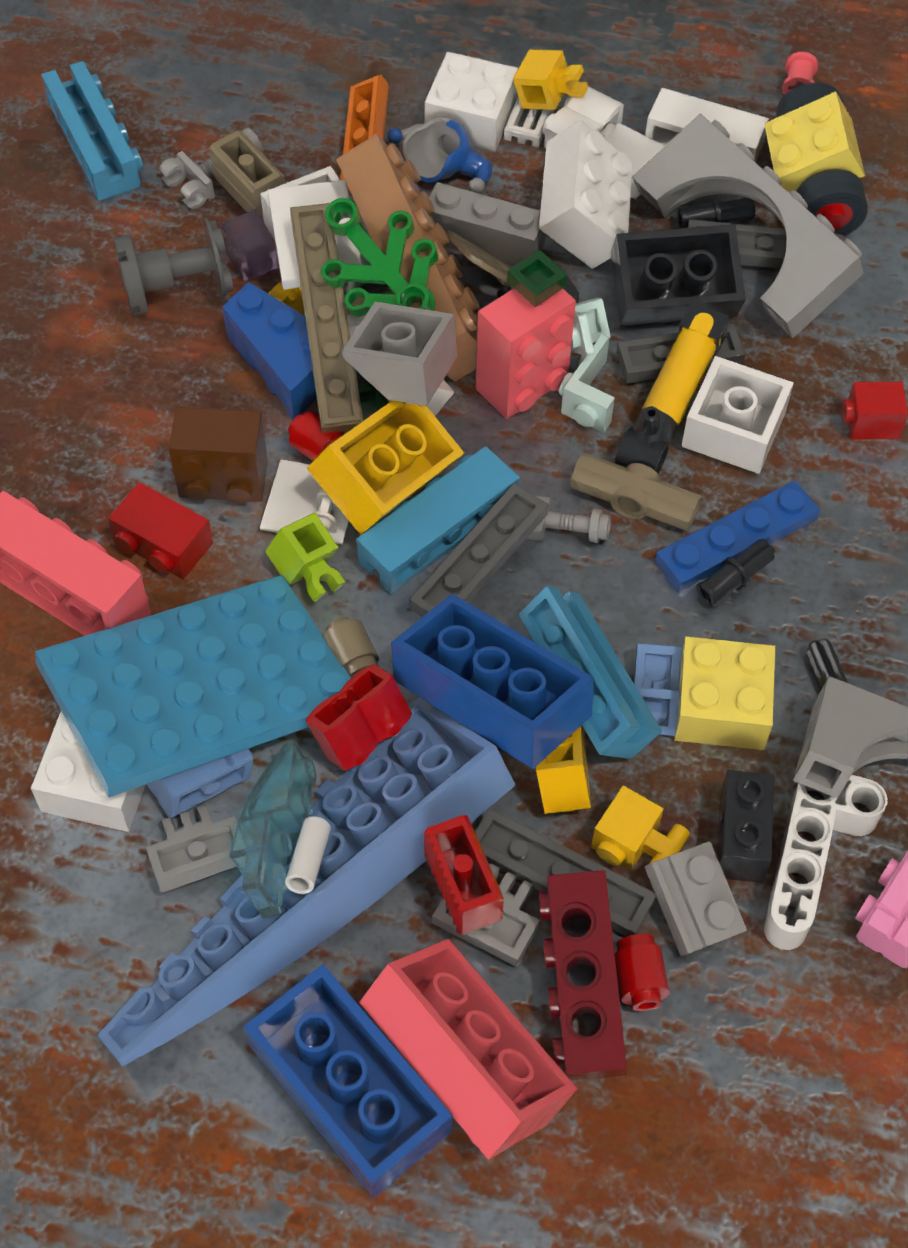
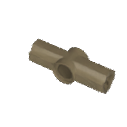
M585 452L583 455H580L570 481V488L610 502L614 511L625 518L639 520L644 518V516H648L686 531L692 526L702 497L699 494L661 481L658 473L644 464L632 463L625 468Z

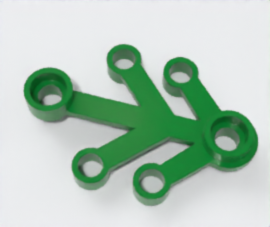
M339 198L332 201L325 210V218L329 228L337 235L347 236L370 265L344 264L338 259L328 260L321 268V274L325 283L331 288L342 287L346 282L387 284L394 293L371 294L367 293L363 288H353L346 293L344 298L349 313L355 317L364 316L368 313L374 302L406 307L419 302L422 303L419 309L435 311L436 301L434 295L427 288L430 267L438 260V252L434 242L429 239H420L413 244L411 253L414 259V266L410 283L400 274L406 239L414 232V223L411 215L406 211H396L388 218L390 234L386 255H384L359 225L361 218L355 203L347 198ZM343 218H351L348 222L339 224ZM402 221L407 222V225L404 228H395V225L397 223ZM422 250H431L427 257L418 256ZM333 270H341L337 277H328ZM355 299H365L362 305L352 306V302Z

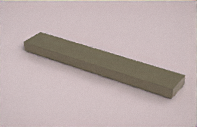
M330 203L290 207L322 433L349 431L363 422L356 370L342 355L343 348L351 338L343 286L339 288L329 287L321 274V268L325 262L331 259H338L335 233L331 231L325 218V210ZM333 270L328 277H337L341 272L340 270Z

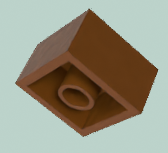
M176 407L169 453L179 497L195 501L216 499L230 500L235 503H246L248 501L262 502L268 458L261 411Z

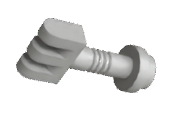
M536 496L549 504L548 515L527 539L543 541L546 528L589 533V542L599 543L600 539L608 540L611 529V515L604 514L603 510L593 509L591 517L551 512L550 497Z

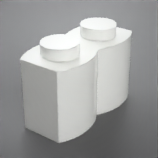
M589 86L583 98L568 96L564 107L556 114H550L544 123V148H546L547 141L580 119L590 128L598 131L606 140L616 124H621L624 104Z

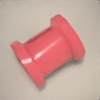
M796 52L787 58L785 71L788 77L782 85V93L784 95L800 85L814 83L813 76L816 75L818 70V61L815 56L807 52Z

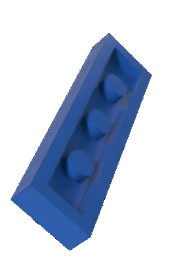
M794 480L657 551L655 562L677 591L681 592L711 576L723 566L724 559L736 557L758 539H765L771 544L817 520L820 509L799 483Z

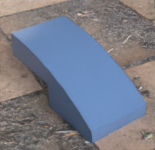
M637 643L634 685L662 729L659 735L675 736L680 693L678 690L682 647Z

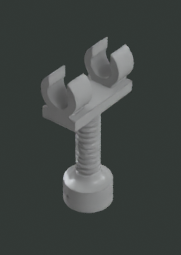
M250 128L242 130L246 137L263 153V148L257 135ZM181 151L176 154V158H168L160 165L159 170L164 174L161 179L170 187L179 185L187 177L189 181L184 184L180 192L186 197L182 201L190 209H197L207 199L210 201L215 198L212 181L208 178L213 174L211 158L197 166Z

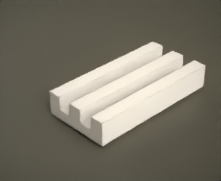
M518 97L504 129V140L511 141L514 136L518 137V143L525 144L527 140H531L532 146L539 148L545 135L543 134L544 123L554 110H543L535 130H532L531 128L539 109H530L523 127H519L517 125L524 109H522Z

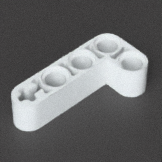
M851 775L838 799L798 783L790 805L764 922L765 936L773 946L781 950H792L804 942L815 918L832 832L835 830L854 836H864L870 834L876 828L887 805L886 792L877 782ZM816 791L825 800H816L809 796L807 792ZM853 803L866 805L871 812H862ZM798 832H809L817 841H806L798 835ZM799 873L807 879L808 883L798 884L788 874ZM788 906L796 907L792 918V926L786 924L785 913Z

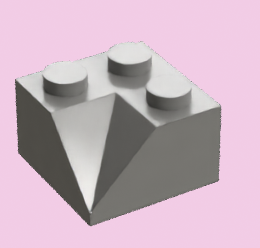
M374 302L343 348V358L387 399L406 402L412 405L428 406L458 356L454 314Z

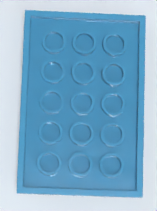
M282 575L124 623L112 629L108 628L35 651V663L108 797L308 728L306 719L313 709L327 698L339 693L351 678L345 668L340 665L323 639V635Z

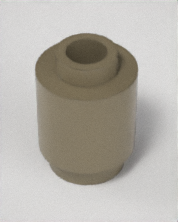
M342 617L334 620L327 626L326 632L322 637L351 678L370 665L375 664L378 666L379 656L360 620Z

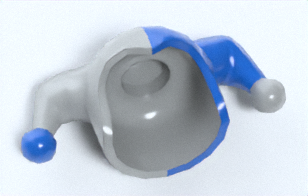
M437 117L425 124H415L403 130L392 128L388 131L387 138L391 144H398L404 141L403 154L405 161L409 159L420 175L421 181L427 183L436 182L456 174H464L473 178L469 182V190L480 194L484 191L485 184L492 176V163L471 149L468 133L456 120L448 117Z

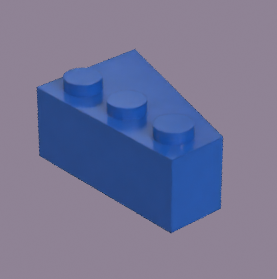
M248 282L223 306L227 338L253 371L257 370L265 380L268 390L273 396L277 395L287 408V414L293 420L317 399L305 316Z

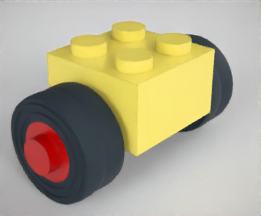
M819 82L800 85L790 90L780 100L776 118L764 123L773 169L782 182L780 185L788 193L791 190H795L806 201L809 212L815 217L818 214L823 215L834 227V234L846 236L861 226L868 212L864 187L859 179L864 177L865 173L853 122L845 108L842 95L835 87Z

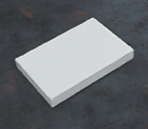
M345 180L267 189L283 289L301 287L290 207L331 203L339 198L349 199ZM343 218L339 224L346 223L351 218ZM335 234L338 259L344 264L362 265L360 253L348 237Z

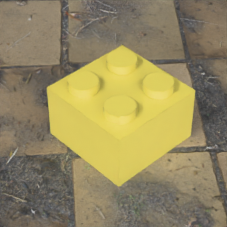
M685 636L681 656L678 690L680 693L674 741L764 750L773 726L775 646Z

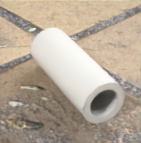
M320 817L306 818L299 834L285 879L287 888L295 893H310L315 885L331 831L330 824Z

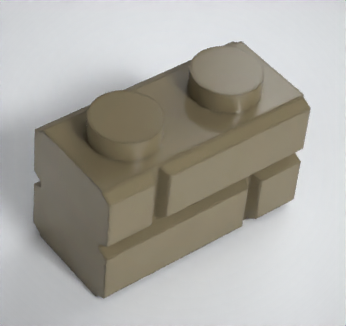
M237 130L212 143L209 147L210 158L213 162L211 164L213 177L255 222H260L263 220L260 193L285 184V177L275 166H272L269 159L242 131Z

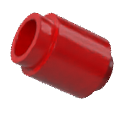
M309 411L305 414L297 415L288 428L289 444L314 461L330 444L343 436L345 432L322 433L320 416L314 411Z
M634 934L621 938L616 943L617 951L615 952L621 1001L624 1004L632 1005L636 1011H648L662 1005L661 1000L670 994L661 947L655 944L654 937L650 934Z

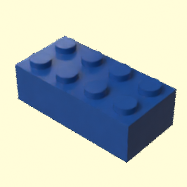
M454 594L449 595L391 642L393 677L398 684L532 769L592 716L594 677Z
M324 964L243 1026L248 1045L373 1199L452 1133L453 1115Z

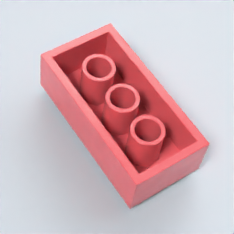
M2 490L0 493V583L84 636L108 628L112 629L115 626L151 615L148 603L149 598L146 595L142 580L143 575L134 564L127 560H122L121 562L108 555L107 551L95 540L87 539L85 541L75 535L71 528L58 518L51 520L41 514L36 506L26 498L20 497L17 499Z
M449 939L388 963L359 1002L373 1019L376 1026L384 1032L408 1064L453 1115V1118L467 1133L473 1144L481 1150L488 1160L547 1126L578 1090Z

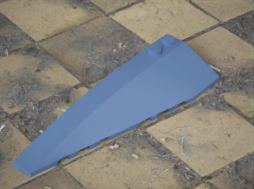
M418 697L408 705L412 716L398 734L380 741L365 762L349 769L335 783L333 780H325L315 792L319 799L305 814L297 812L286 824L288 827L287 835L279 843L271 842L265 847L220 898L223 904L221 909L211 920L203 917L191 930L195 938L179 956L171 953L159 966L160 972L156 982L150 988L140 987L97 1035L118 1062L125 1066L225 1008L333 935L427 860L424 853V833L426 828L461 815H468L470 822H473L515 786L497 747ZM320 817L330 824L331 831L315 885L310 893H295L287 888L285 879L299 834L306 818Z

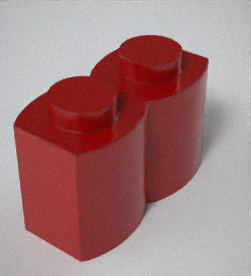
M373 664L356 673L347 681L339 693L327 698L313 709L308 715L306 723L326 758L346 771L365 762L380 741L398 734L412 716V712L393 675Z

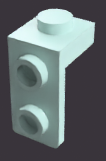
M602 298L590 299L575 305L571 352L588 356L594 354L593 343L598 340L601 334L611 338Z
M601 334L593 346L594 354L588 356L581 355L579 367L574 374L571 372L567 373L559 389V394L562 395L561 413L574 419L584 427H591L602 433L606 431L612 422L615 397L590 386L607 360L609 337Z

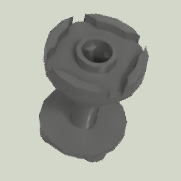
M203 219L207 247L171 255L167 254L166 248L135 254L130 235L113 238L124 288L129 297L128 303L132 316L148 313L145 293L175 287L174 278L213 270L220 295L224 297L227 292L234 291L230 270L226 268L224 259L219 257V254L226 253L221 229H218L215 220Z

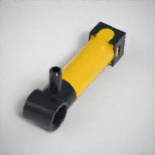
M690 302L679 324V335L633 427L626 431L619 445L614 464L625 468L632 463L644 464L652 468L659 475L677 428L712 357L717 356L727 336L729 315L695 302Z

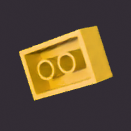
M392 400L330 444L306 469L359 534L362 535L393 512L400 504L427 486L430 481L440 476L464 452L427 406L412 405Z

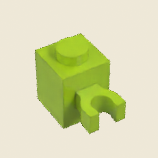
M315 512L282 527L265 550L267 556L279 574L285 578L289 586L305 578L307 592L313 602L320 600L326 593L320 581L326 582L332 592L339 590L345 583L340 573L327 565V562L339 547Z

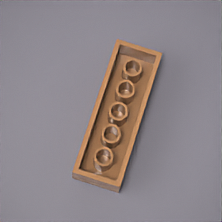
M375 134L336 160L371 239L384 255H386L390 234L388 227L390 215L396 211H406L411 215L414 223V232L406 239L400 274L408 283H410L414 266V259L411 253L413 244L420 239H429L434 242L438 252V260L430 267L427 288L434 295L436 301L435 311L454 314L458 356L446 375L453 381H457L476 370L478 317L475 310L479 308V304L472 291L468 287L464 288L460 280L464 276L460 263L453 254L450 256L445 246L450 241L442 226L438 222L434 223L431 214L435 212V208L428 195L424 191L420 192L417 186V182L421 180L417 169L409 159L404 161L400 151L393 143L387 145ZM399 222L395 225V228L402 229L407 225V222ZM422 250L418 256L427 257L431 250ZM415 302L410 307L419 308L422 303Z

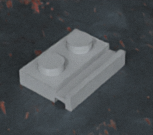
M710 841L644 866L681 957L747 931Z

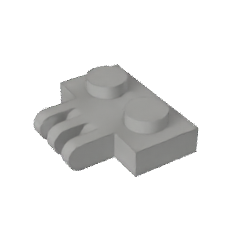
M204 804L197 807V815L200 820L198 822L192 823L188 810L179 814L183 825L181 828L175 829V824L169 817L161 819L167 840L146 847L161 893L251 862L250 853L236 816L213 823L207 806Z
M490 864L491 870L496 879L500 868L493 864ZM509 872L505 874L499 885L504 897L503 919L497 923L464 935L456 933V925H453V917L449 916V908L445 907V900L442 899L432 916V924L517 967L539 928V919L521 911L532 891L533 884L524 880L519 886L516 895H513L509 892L517 876Z

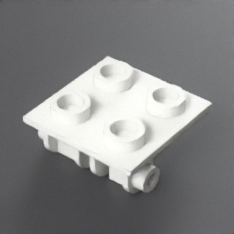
M281 459L261 521L260 530L278 533L282 527L315 512L335 543L343 545L349 520L306 469L310 464Z

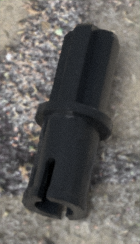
M714 198L711 199L710 203L678 207V224L681 229L688 228L689 219L720 223L751 220L755 218L756 209L754 200L750 198L718 202Z
M758 539L736 557L724 559L723 566L703 582L697 584L696 589L699 596L707 605L715 607L719 601L739 586L746 587L749 585V578L774 560L775 550L772 545L765 539Z

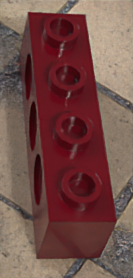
M606 870L547 875L548 890L539 891L541 919L551 920L553 938L543 939L546 969L556 968L558 987L548 988L551 1018L561 1017L563 1036L553 1038L555 1063L560 1068H566V1076L570 1080L627 1076ZM574 916H580L585 918L591 927L585 935L572 937L563 930L566 920ZM578 964L590 966L596 974L595 979L587 986L574 985L567 977L572 967ZM583 1013L595 1015L601 1022L599 1031L590 1037L577 1034L572 1024L578 1015Z

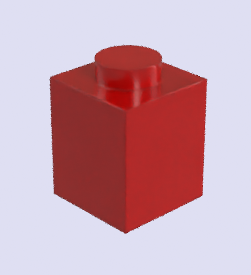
M853 382L849 398L843 399L841 406L842 422L849 425L850 439H900L908 417L903 382Z

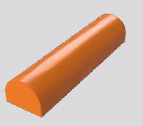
M382 75L375 76L350 87L343 155L375 134L384 141L389 85ZM341 171L340 180H345ZM347 185L348 192H349V194L351 195V197L353 198V196H352V194H351V192H350V190H349V187H348V185Z

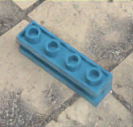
M84 61L69 65L72 80L61 82L56 70L41 74L48 103L98 201L141 187L138 173L139 170L143 169L141 157L136 147L129 148L130 140L122 122L116 123V112L110 98L103 99L104 92L98 75H91Z
M487 446L474 455L469 454L465 456L452 471L442 478H434L427 484L424 491L410 501H404L393 510L392 514L372 526L364 534L359 535L356 539L358 563L368 573L376 569L379 572L380 585L392 595L456 548L513 484L520 485V477Z
M546 586L518 615L535 643L594 677L592 716L582 726L599 755L632 759L662 732V729L581 595L568 591L562 596L558 588Z

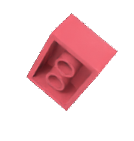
M512 289L478 311L476 390L506 420L519 411L524 412L531 408L537 399L549 391L560 389L564 377L569 373L576 300L564 289H561L536 307L517 290Z

